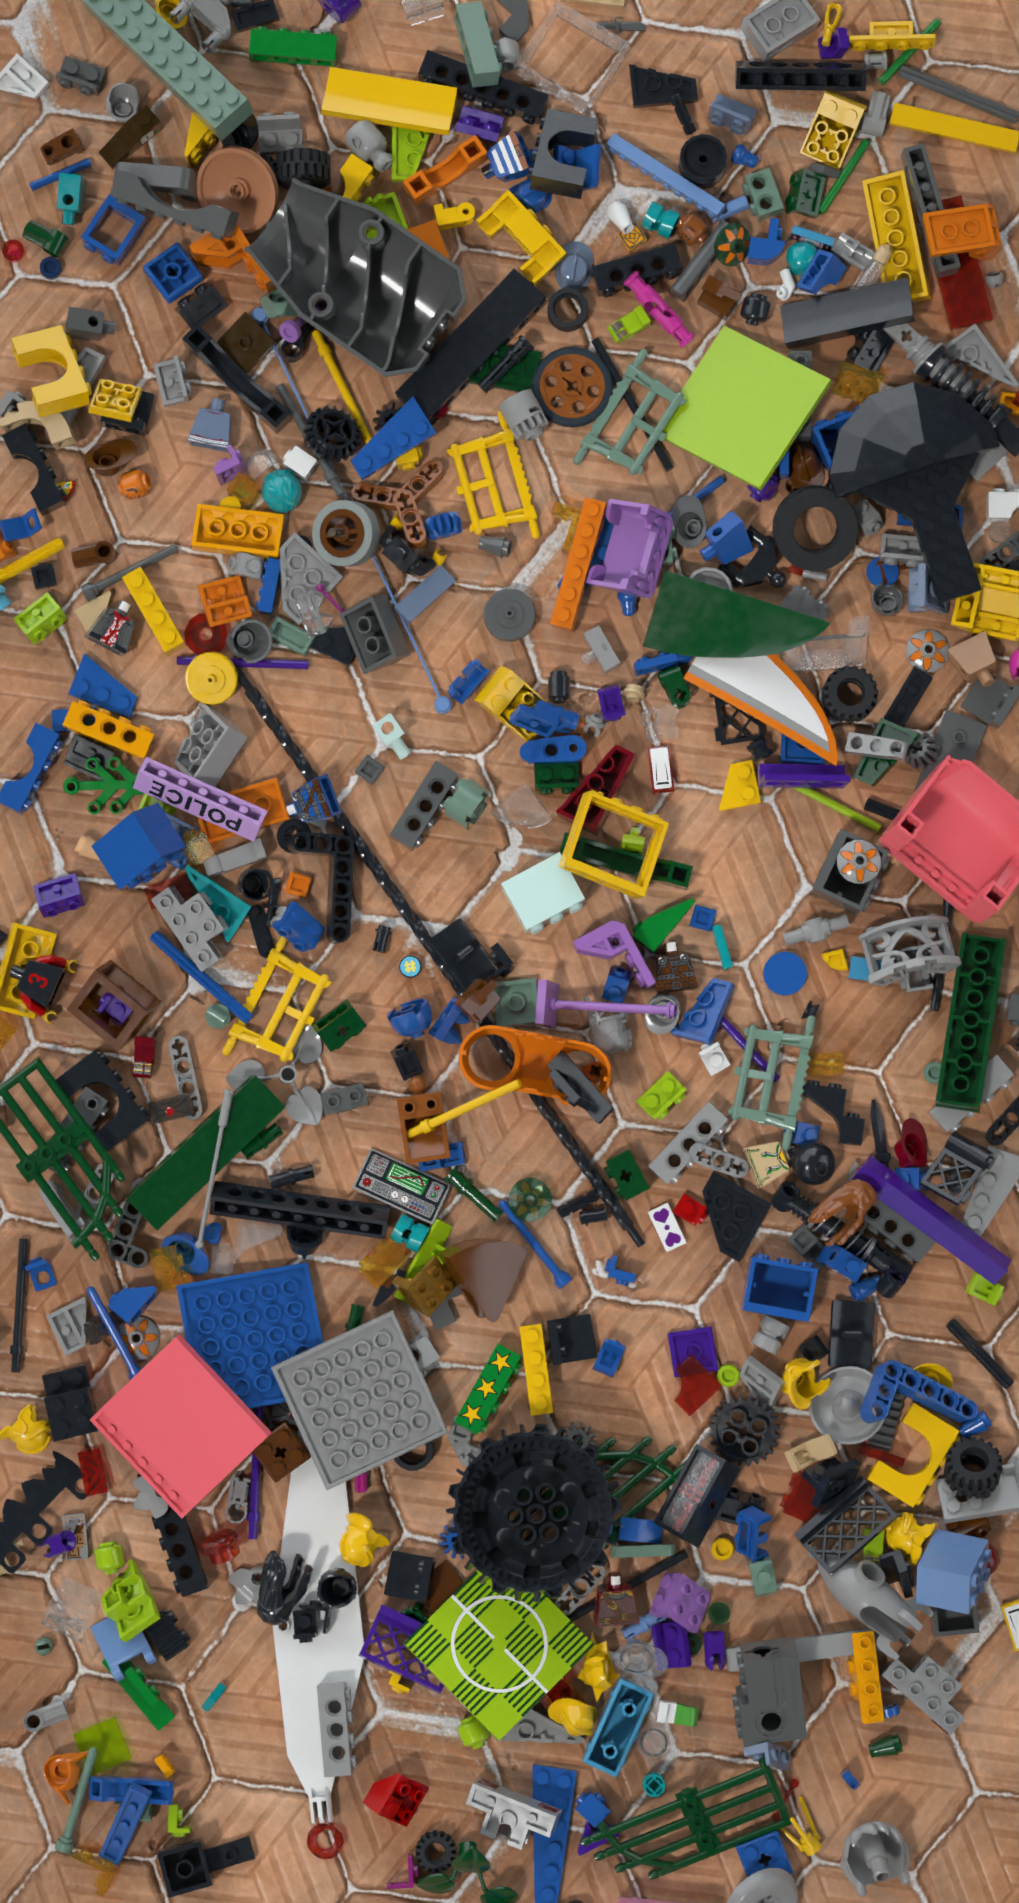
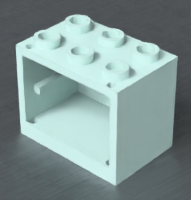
M560 852L501 883V889L526 934L531 932L534 935L544 929L543 925L548 922L553 925L563 919V914L567 912L573 914L582 909L585 897L571 872L558 867L562 857Z

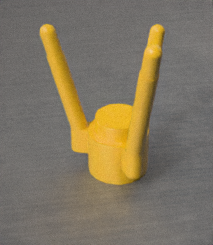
M800 1796L799 1801L812 1834L810 1832L805 1834L793 1817L790 1818V1821L801 1836L799 1841L786 1829L781 1828L779 1830L798 1847L800 1852L804 1851L807 1856H811L822 1848L819 1842L821 1837L816 1831L803 1797Z

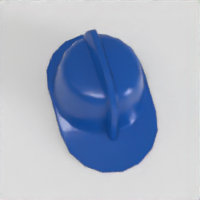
M525 180L508 189L527 210L530 208L535 214L548 207L552 199L551 193L530 189L531 180Z
M175 1232L174 1235L163 1239L161 1243L163 1255L186 1273L194 1276L203 1275L209 1268L207 1254L201 1248L197 1249L195 1247L197 1239L191 1233Z

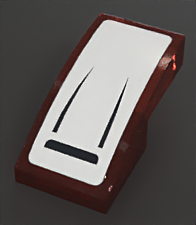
M669 745L647 747L652 794L674 792Z

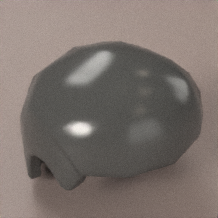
M879 583L873 588L870 601L875 613L884 617L895 616L901 611L904 598L902 592L895 585Z

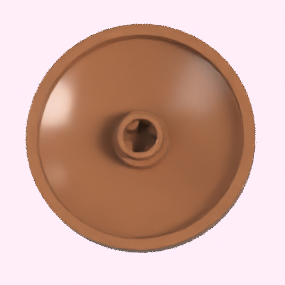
M240 146L224 147L208 156L199 169L196 184L197 196L201 207L204 208L213 204L240 213L236 225L239 226L243 234L262 228L275 214L279 202L277 179L269 164L256 152Z

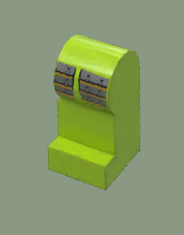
M639 305L623 318L613 322L607 330L615 343L619 344L649 328L651 321L643 307Z
M862 1527V1536L869 1535L872 1528ZM885 1530L862 1549V1560L874 1562L880 1568L879 1556L883 1552Z

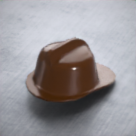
M119 439L97 445L88 450L85 455V462L97 474L105 477L113 476L120 471L123 465L129 463L134 458L136 446L134 442L128 439Z
M800 444L797 445V449L789 456V477L795 489L811 485L821 486L825 479V471L819 455L810 448H802Z

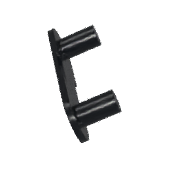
M253 905L248 913L255 942L260 956L268 958L271 949L274 948L269 927L265 925L266 916L263 908L259 905Z

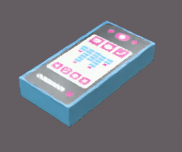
M796 225L793 226L790 236L792 240L798 242L806 241L813 244L816 248L828 252L831 251L835 241L832 237Z

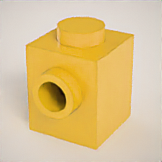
M420 445L396 459L398 470L411 471L416 468L415 466H419V459L422 458Z

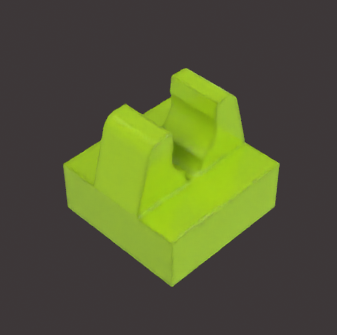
M631 827L630 835L623 834L622 850L642 854L645 837L639 836L640 828Z

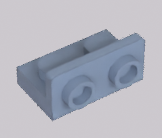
M769 1742L743 1747L744 1756L752 1758L754 1762H758L760 1758L765 1757L767 1766L784 1771L790 1770L789 1763L791 1762V1757L786 1747Z

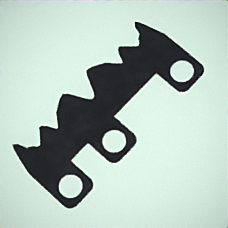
M53 1451V1456L56 1460L55 1468H42L44 1480L31 1479L21 1483L26 1503L6 1499L2 1511L4 1522H0V1565L9 1573L16 1572L26 1561V1556L12 1543L22 1532L37 1545H41L52 1534L53 1528L39 1514L65 1487L80 1500L85 1499L96 1487L94 1483L87 1495L86 1492H77L75 1490V1483L77 1480L83 1479L86 1474L72 1460ZM90 1477L87 1479L88 1483L92 1480ZM42 1524L45 1526L46 1534L44 1537L36 1538L32 1535L34 1525ZM15 1552L18 1554L19 1562L16 1566H8L5 1563L7 1553Z

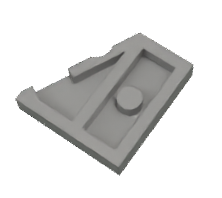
M86 1297L46 1316L65 1356L86 1346Z
M750 1356L745 1360L739 1374L740 1378L748 1386L754 1399L759 1396L761 1403L767 1401L766 1409L774 1408L785 1381Z

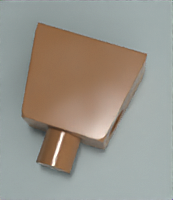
M985 631L947 649L948 660L968 683L979 680L983 687H988L994 683L995 680L991 673L996 671V659Z

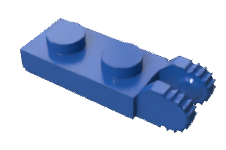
M662 652L655 658L642 657L637 659V662L633 664V671L637 677L665 670L676 664L678 666L686 664V662H691L693 656Z

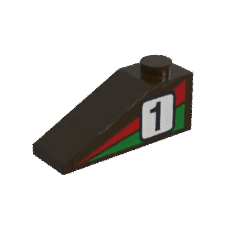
M147 105L144 106L119 129L99 151V154L114 169L117 162H123L162 130L160 120Z

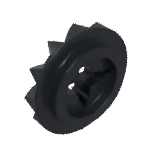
M300 819L286 820L278 828L277 841L285 852L292 853L287 847L289 838L285 836L292 834V831H294L293 827H295L297 833H311L310 827ZM298 838L295 845L300 849L303 847V841Z

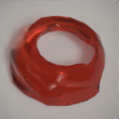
M318 1824L308 1832V1849L318 1858L332 1859L343 1849L344 1840L342 1833L329 1824ZM324 1829L334 1832V1844L328 1849L321 1848L317 1843V1836Z

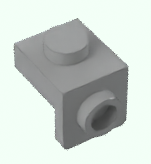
M865 498L852 507L858 526L862 529L866 538L877 533L884 526L879 512Z
M243 552L232 554L228 561V575H239L254 580H261L264 558Z

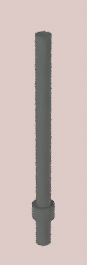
M279 384L276 386V389L304 437L305 421L284 384ZM318 453L314 455L324 472L323 477L327 484H331L337 497L344 495L345 491L338 481L339 476L335 469H331L325 457L320 460Z

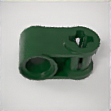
M678 664L658 672V679L672 706L678 709L686 707L689 703L690 691L685 683V679H683L684 676ZM677 693L681 696L685 695L683 701L679 698L675 699Z

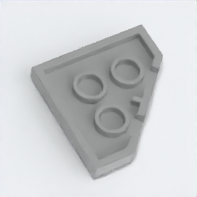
M294 532L279 548L282 611L297 625H300L325 597L316 590V586L323 584L324 589L329 593L343 576Z

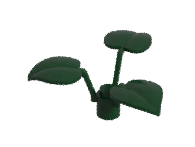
M464 1841L459 1844V1856L452 1861V1868L454 1870L451 1876L448 1877L446 1874L438 1873L429 1875L415 1883L417 1887L427 1892L444 1894L455 1888L453 1880H455L457 1872L478 1873L482 1890L485 1893L480 1896L482 1903H515L520 1899L518 1893L509 1887L499 1886L490 1890L486 1888L482 1873L489 1870L490 1863L477 1850V1844L473 1841Z

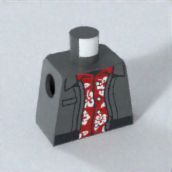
M120 600L115 610L110 607L105 608L84 637L119 656L125 655L135 625V621L127 617L131 605Z

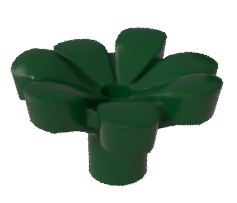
M415 1602L414 1607H408L407 1610L403 1609L400 1612L423 1624L429 1619L428 1616L423 1615V1612H421L423 1604Z

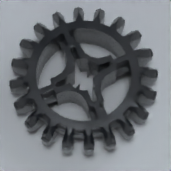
M326 405L323 409L319 407L315 412L310 413L308 419H306L303 434L305 435L304 442H308L307 449H314L313 455L317 453L320 455V460L326 457L329 463L333 458L337 463L341 459L346 461L349 456L355 454L356 449L360 446L362 434L359 432L361 431V426L356 425L357 419H351V413H344V408L339 411L336 405L332 409Z

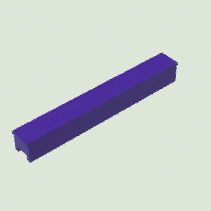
M870 1155L853 1176L852 1180L859 1179L868 1182L875 1190L879 1200L993 1285L1008 1271L1007 1268L1011 1259Z

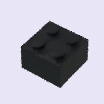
M203 1837L158 1851L157 1856L169 1898L214 1884L215 1881Z

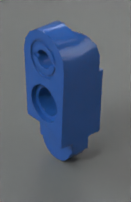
M576 735L541 738L540 740L524 743L520 748V757L528 764L579 763L584 758L587 747L585 741ZM576 745L578 750L574 753L571 752L569 747ZM548 746H554L558 752L555 756H549L545 753V749Z

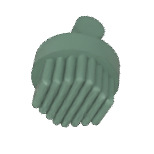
M213 1004L207 1009L205 1018L211 1027L221 1029L228 1025L231 1014L226 1006Z

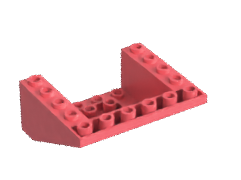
M180 1334L90 1419L181 1519L208 1496L272 1433Z

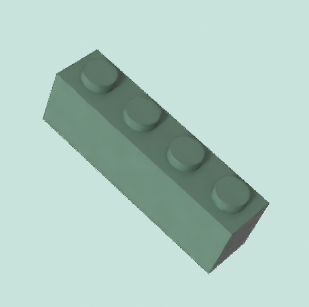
M481 1L456 4L454 21L472 87L498 85L499 76L502 75L503 69L501 62L497 60V46L493 45L492 28L488 27L487 10L483 9Z

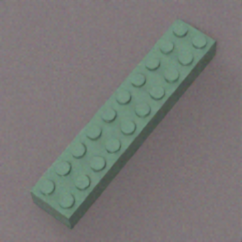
M81 0L85 9L221 141L254 113L248 99L145 0Z

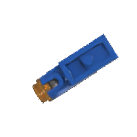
M538 700L533 708L519 704L511 714L509 722L547 738L550 737L554 730L560 733L579 736L585 727V719H582L578 713L550 701L544 702Z

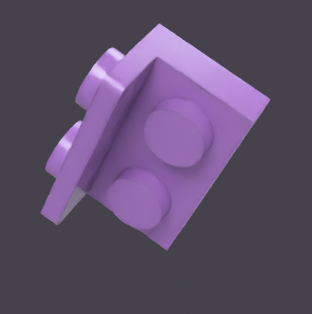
M231 445L227 446L231 458H223L213 467L221 486L244 475L242 470L245 467L243 458L238 448L233 450Z

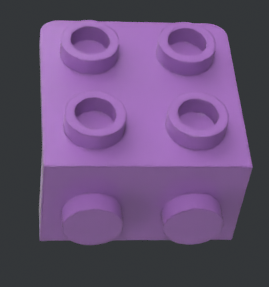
M664 1573L649 1614L658 1618H671L689 1632L697 1633L711 1594L683 1573Z

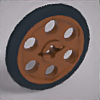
M566 347L549 353L541 360L534 372L531 389L545 417L549 421L562 427L574 428L590 424L602 414L608 405L610 396L613 395V381L607 365L599 356L584 348ZM564 361L570 362L572 364L571 371L563 372L560 369V364ZM585 366L591 367L593 369L592 376L584 377L581 374V369ZM546 378H556L557 385L552 388L547 387L545 384ZM567 383H576L577 391L571 390L569 392ZM590 387H596L600 393L597 397L592 398L587 394V390ZM554 397H560L564 403L562 407L555 408L551 405V400ZM576 402H581L585 409L581 413H575L572 405Z

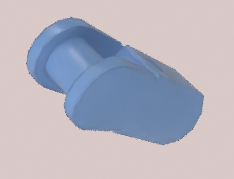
M745 195L725 202L727 213L721 215L718 220L714 218L712 221L713 223H718L749 209Z

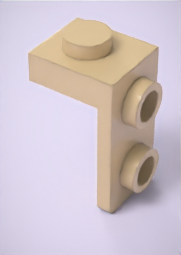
M827 1433L803 1442L784 1452L793 1473L815 1462L838 1454L833 1440Z

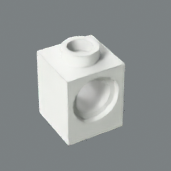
M297 446L293 450L289 449L283 457L284 468L292 471L305 482H307L318 466L317 459Z

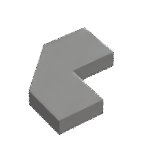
M454 1416L447 1438L461 1465L467 1467L473 1460L467 1456L468 1453L477 1457L481 1453V1448L469 1444L472 1433L454 1424L457 1417Z

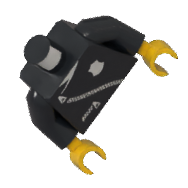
M396 514L391 520L390 525L380 536L379 543L384 548L382 554L404 573L413 576H423L435 568L436 565H443L447 554L441 556L439 554L440 548L435 550L432 558H427L418 549L412 548L408 541L397 533L403 527L398 519L399 515Z

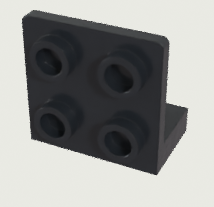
M142 391L131 422L101 416L100 422L102 426L145 436L155 397L154 394Z
M590 1314L547 1320L554 1365L597 1358Z
M392 1551L384 1594L428 1603L436 1558Z

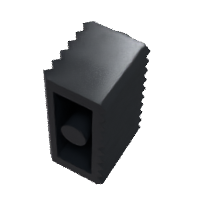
M165 1607L159 1612L160 1619L145 1630L167 1662L189 1647L188 1641L191 1638L184 1628L180 1630L176 1624L178 1618L172 1610L168 1611Z

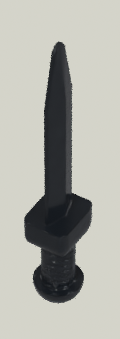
M873 1099L871 1101L870 1118L876 1149L874 1158L889 1168L888 1162L891 1160V1154L887 1153L882 1116L876 1101Z

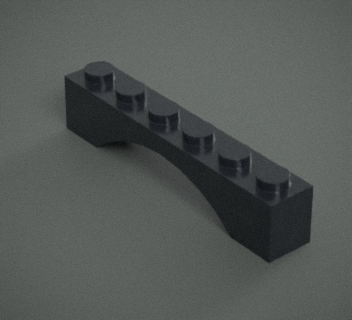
M196 324L182 338L184 346L276 434L292 419L291 413L275 397L247 375L200 325Z

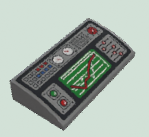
M371 1148L352 1188L433 1225L451 1184L427 1173L420 1172L416 1168Z

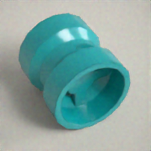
M649 1772L644 1776L642 1785L645 1793L651 1797L660 1796L665 1790V1781L662 1775L658 1772Z

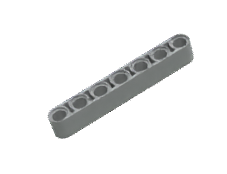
M861 1628L794 1638L799 1662L853 1655L851 1634L873 1630ZM873 1631L876 1651H879L880 1649L877 1646L879 1634ZM740 1646L726 1648L728 1671H739L736 1652H740Z

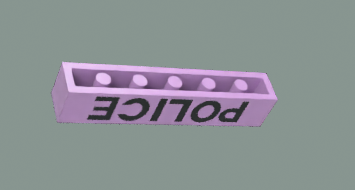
M148 757L145 758L133 786L134 789L253 842L267 814V810Z

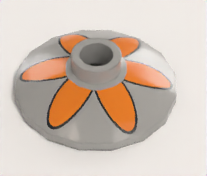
M921 630L913 634L909 639L906 647V656L912 667H916L925 673L935 672L947 662V649H949V645L944 636L937 631ZM930 646L932 653H926L925 647Z
M853 840L846 843L840 849L837 856V867L840 874L847 881L854 884H863L871 881L878 874L881 867V857L878 850L871 843L864 840ZM857 857L863 858L864 863L862 865L856 863Z
M139 1317L131 1327L122 1322L117 1329L134 1360L139 1361L148 1358L159 1345L158 1329L152 1321L145 1317ZM135 1334L141 1337L138 1343H135L132 1339Z

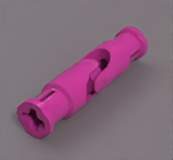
M638 271L632 273L623 282L625 286H628L634 292L635 298L657 320L659 325L679 342L681 348L694 338L695 334L688 331L682 324L681 318L667 305L650 284L647 285L642 280Z

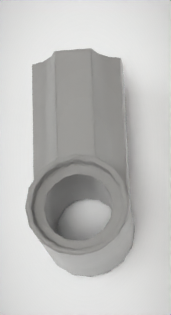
M880 91L872 93L861 133L882 138L886 123L885 116L890 102L889 95Z
M63 1699L27 1713L23 1719L25 1729L30 1732H36L68 1719L69 1715ZM36 1715L39 1717L40 1724L38 1727H31L28 1724L29 1716Z

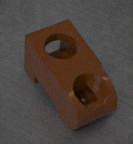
M72 128L43 144L40 150L47 165H54L64 158L66 159L76 153L84 152L85 148L77 132Z

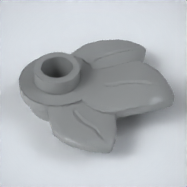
M142 1476L133 1481L134 1486L141 1491L135 1499L134 1508L138 1510L151 1509L155 1519L163 1516L168 1510L169 1505Z
M254 1567L251 1570L241 1568L229 1576L228 1582L238 1586L235 1594L236 1604H247L252 1600L257 1604L260 1582L255 1580V1575L261 1574L263 1567Z

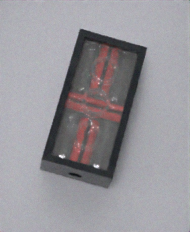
M695 1444L653 1523L699 1548L741 1468Z

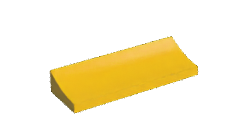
M330 67L321 113L326 116L357 121L368 120L375 124L449 136L457 104V88Z
M905 170L863 180L875 250L877 251L879 246L889 244L892 251L886 266L878 262L882 283L908 277L913 302L932 300L912 194Z

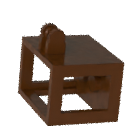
M109 960L95 969L66 1010L115 1050L119 1051L134 1040L135 1036H137L162 1001L146 989L143 984L136 981L132 975H129L116 963ZM106 992L108 994L112 993L133 1011L122 1025L107 1012L99 1013L97 1011L101 1005L99 1000Z

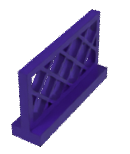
M381 1605L358 1656L440 1694L444 1685L441 1682L439 1686L430 1683L427 1675L431 1674L429 1670L425 1671L423 1664L417 1658L405 1662L401 1650L407 1649L405 1645L399 1647L395 1637L403 1633L409 1638L423 1623ZM378 1623L386 1625L390 1634L379 1637L376 1631ZM392 1637L396 1648L385 1652L381 1641ZM377 1642L381 1654L373 1656L365 1652L368 1645ZM397 1652L401 1663L394 1666L388 1662L386 1656ZM418 1661L422 1673L417 1675L409 1673L407 1665Z

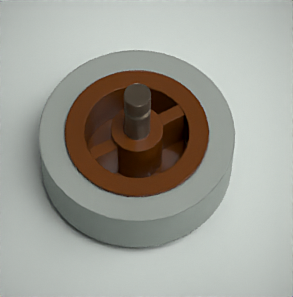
M338 500L329 503L318 513L313 524L312 539L316 551L326 562L336 566L354 567L365 563L375 553L380 540V527L375 514L366 505L355 501Z

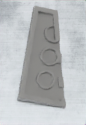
M987 1146V1149L994 1153L993 1158H995V1162L990 1170L986 1169L975 1181L961 1221L962 1224L980 1237L1019 1179V1156L991 1146Z

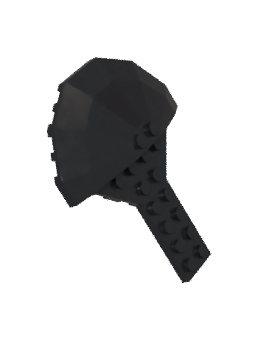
M915 382L869 395L837 433V441L828 474L835 498L858 493L876 501L877 504L891 511L893 510L911 521L939 604L982 590L954 505L979 454L1000 447L992 423L957 393Z

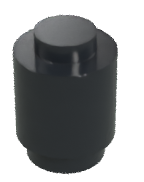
M552 671L550 672V677H548V699L553 700L554 704H564L566 700L570 699V677H568V672Z

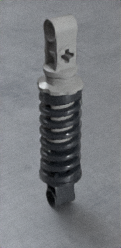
M908 323L881 329L908 353L906 359L908 361L912 360L916 365L913 370L914 374L919 375L924 382L932 380L930 387L940 388L960 395L992 423L997 439L1014 457L1019 455V428L1008 420L1013 410L1004 403H998L993 407L998 397L992 395L986 400L984 397L989 392V388L984 387L978 392L977 388L981 381L979 379H976L974 382L969 380L973 375L972 372L967 371L963 374L961 370L964 368V364L959 363L955 366L953 364L956 360L954 355L947 359V348L942 342L936 345L932 344L927 335L921 337ZM910 333L911 341L905 340L903 342V334L909 335Z

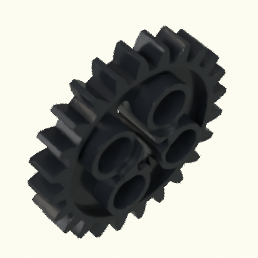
M739 1394L738 1400L730 1396L729 1404L723 1400V1409L716 1406L715 1411L718 1415L711 1414L710 1418L715 1422H709L708 1427L714 1429L709 1431L708 1436L715 1437L710 1442L711 1445H718L715 1453L722 1451L721 1458L724 1459L729 1456V1462L732 1463L734 1460H737L739 1467L742 1461H745L749 1467L751 1460L757 1465L759 1464V1457L767 1460L766 1452L773 1454L774 1450L771 1446H778V1442L774 1438H780V1433L775 1430L780 1429L781 1425L774 1424L778 1420V1415L771 1416L774 1408L766 1409L767 1401L759 1404V1396L752 1401L751 1394H748L747 1399H743L742 1394ZM740 1411L744 1414V1419L736 1420L732 1414ZM761 1420L764 1422L765 1427L757 1429L754 1427L753 1422ZM729 1421L733 1425H727L726 1422ZM744 1426L748 1427V1431H746L745 1434H742L741 1429H743ZM731 1431L736 1435V1438L727 1440L724 1437V1433ZM755 1435H761L763 1438L759 1439ZM747 1440H752L756 1443V1447L748 1449L744 1443Z

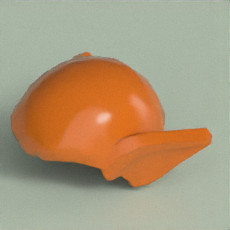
M88 1751L52 1755L44 1764L43 1774L46 1781L66 1805L70 1804L66 1791L74 1788L80 1780L81 1768L77 1762L86 1757Z

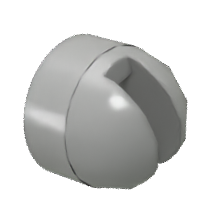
M996 271L985 274L988 287L995 289V285L997 288L1002 285V272Z

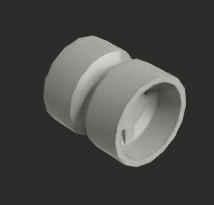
M764 1315L759 1325L761 1331H756L751 1343L777 1355L782 1346L780 1340L786 1338L790 1327Z

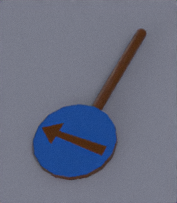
M876 557L869 562L866 576L874 586H877L879 583L892 585L896 582L900 570L913 567L886 565L884 561H879V557Z

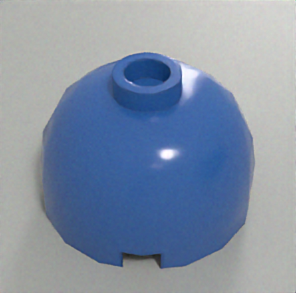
M423 998L401 1004L402 1008L396 1012L394 1008L387 1014L388 1021L396 1033L405 1037L412 1036L413 1039L423 1036L425 1034L424 1030L432 1022L431 1006L428 999L424 1001Z

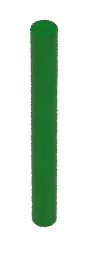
M935 18L921 34H933L941 25V22ZM919 48L905 50L877 79L878 83L884 86Z
M866 139L861 141L839 175V178H837L820 204V214H825L867 150L870 142Z

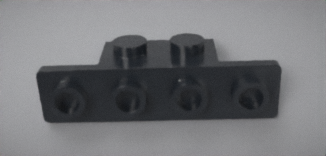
M561 1050L548 1064V1068L551 1070L549 1076L554 1081L552 1083L558 1091L566 1094L565 1099L573 1107L577 1105L585 1109L598 1124H601L614 1110V1107L566 1052Z

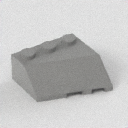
M199 702L197 707L200 708L197 718H192L190 723L192 730L189 737L184 738L174 764L184 774L215 787L248 737L226 716L210 705Z

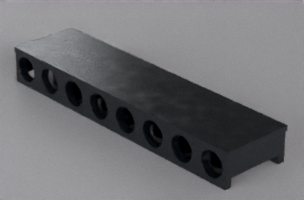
M513 269L430 355L428 362L418 372H414L395 392L397 398L406 404L414 397L431 424L436 419L433 415H438L446 407V401L449 405L469 385L470 381L486 367V364L491 362V357L496 356L502 350V347L507 345L546 304V296L516 269Z

